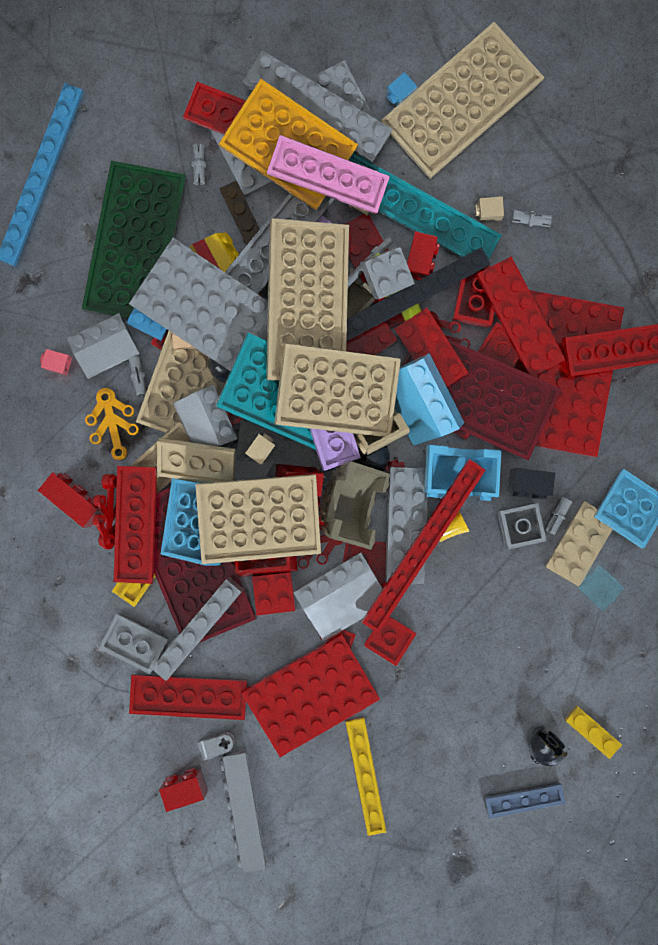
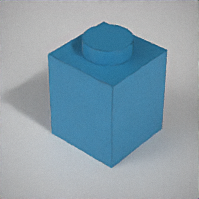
M404 72L387 87V98L393 105L396 104L398 106L417 89V85Z

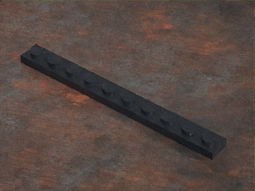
M482 247L348 318L346 342L490 266V262Z

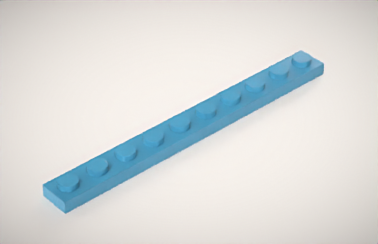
M64 83L0 247V261L15 267L18 263L84 91L80 88Z

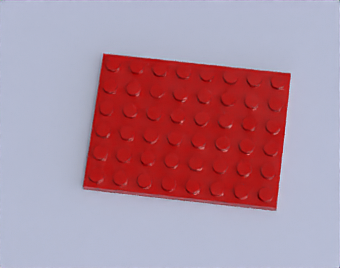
M529 290L564 358L562 338L621 329L625 307ZM519 359L514 368L527 373ZM564 360L533 376L562 389L536 446L598 457L613 370L568 377L566 361Z

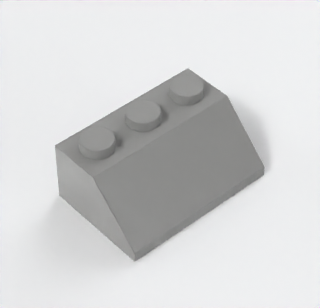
M120 314L114 315L67 338L75 358L88 379L140 354L128 326Z
M214 385L199 390L173 404L191 443L222 447L233 442L237 437L225 410L216 407L219 396Z

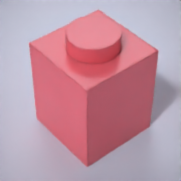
M46 349L40 358L41 368L68 375L72 357Z

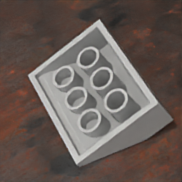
M360 552L295 590L293 593L322 640L325 641L364 618L380 594L382 587Z

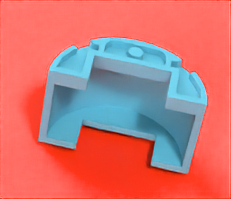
M427 445L424 493H427L426 497L443 498L468 459H471L486 470L469 496H480V500L491 501L492 497H499L501 451Z

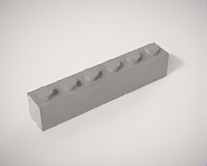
M231 577L227 578L151 669L167 681L242 593L244 588Z
M247 749L224 753L223 759H220V766L226 775L223 783L225 790L229 792L227 806L228 810L232 809L233 817H230L231 828L235 829L236 836L233 839L235 848L239 850V855H237L238 867H242V873L266 869L267 862Z

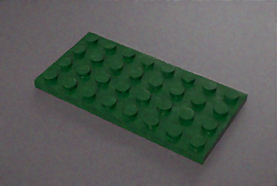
M111 160L82 310L110 316L120 314L122 318H129L134 307L129 305L130 301L172 238H175L186 174Z

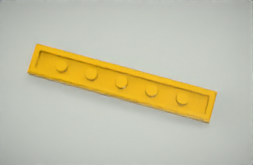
M361 717L345 720L367 835L386 833L365 719Z

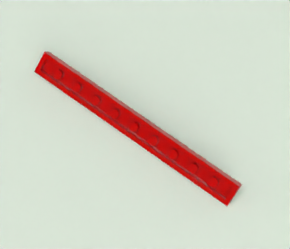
M471 459L466 461L361 622L377 633L380 632L486 471L484 468Z

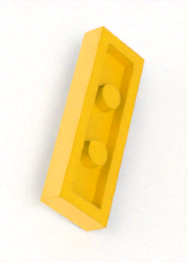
M577 705L565 718L568 724L609 759L622 746L618 740Z

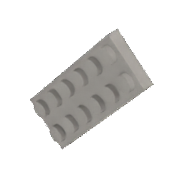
M389 467L390 484L388 487L385 583H387L427 522L428 497H426L427 493H424L426 468ZM425 563L411 584H424Z

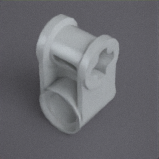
M225 731L203 738L196 743L203 761L230 751L236 739L233 733ZM224 738L226 741H230L228 746L226 743H222Z

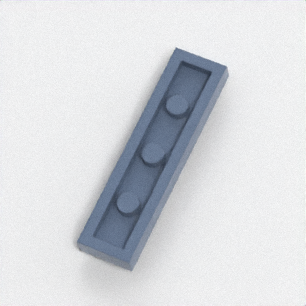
M557 783L485 797V802L490 819L565 804L562 784Z

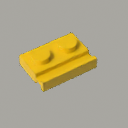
M117 582L111 592L117 594L133 607H136L151 584Z

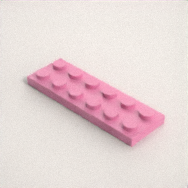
M281 135L279 136L267 171L268 175L374 214L378 212L390 177Z

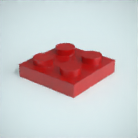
M389 617L379 633L372 630L364 646L397 666L417 633L394 618Z

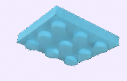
M622 469L594 517L640 548H645L658 525V491L625 469Z

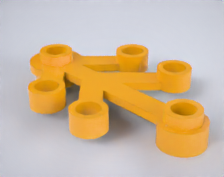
M102 388L96 394L98 403L92 413L85 417V422L89 426H95L98 422L97 418L103 409H105L106 416L97 431L90 435L89 440L92 444H100L102 436L109 426L114 446L111 455L115 460L122 461L126 459L128 451L121 445L117 425L126 429L130 435H137L139 427L114 414L112 406L121 410L127 417L133 416L135 410L132 406L125 405L115 399L113 390ZM104 394H108L109 398L106 401L102 399V396ZM127 408L132 409V412L129 415L125 413V410ZM90 417H94V422L92 424L88 422V419ZM132 426L136 427V432L134 433L130 432V427ZM95 435H98L99 440L97 442L93 441V437ZM116 450H122L121 456L116 455Z

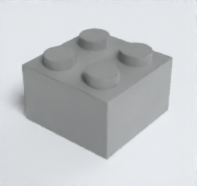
M401 247L392 248L360 262L374 299H381L415 284Z
M538 503L497 511L505 549H513L546 541Z

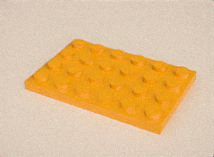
M260 79L219 142V146L317 210L325 195L267 174L279 136H284L345 160L350 159L358 144Z

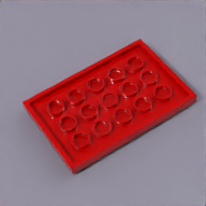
M342 633L241 691L242 696L279 757L286 755L380 700Z

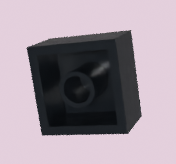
M523 468L510 469L508 492H513V496L527 497L530 494L533 499H547V496H553L555 472Z

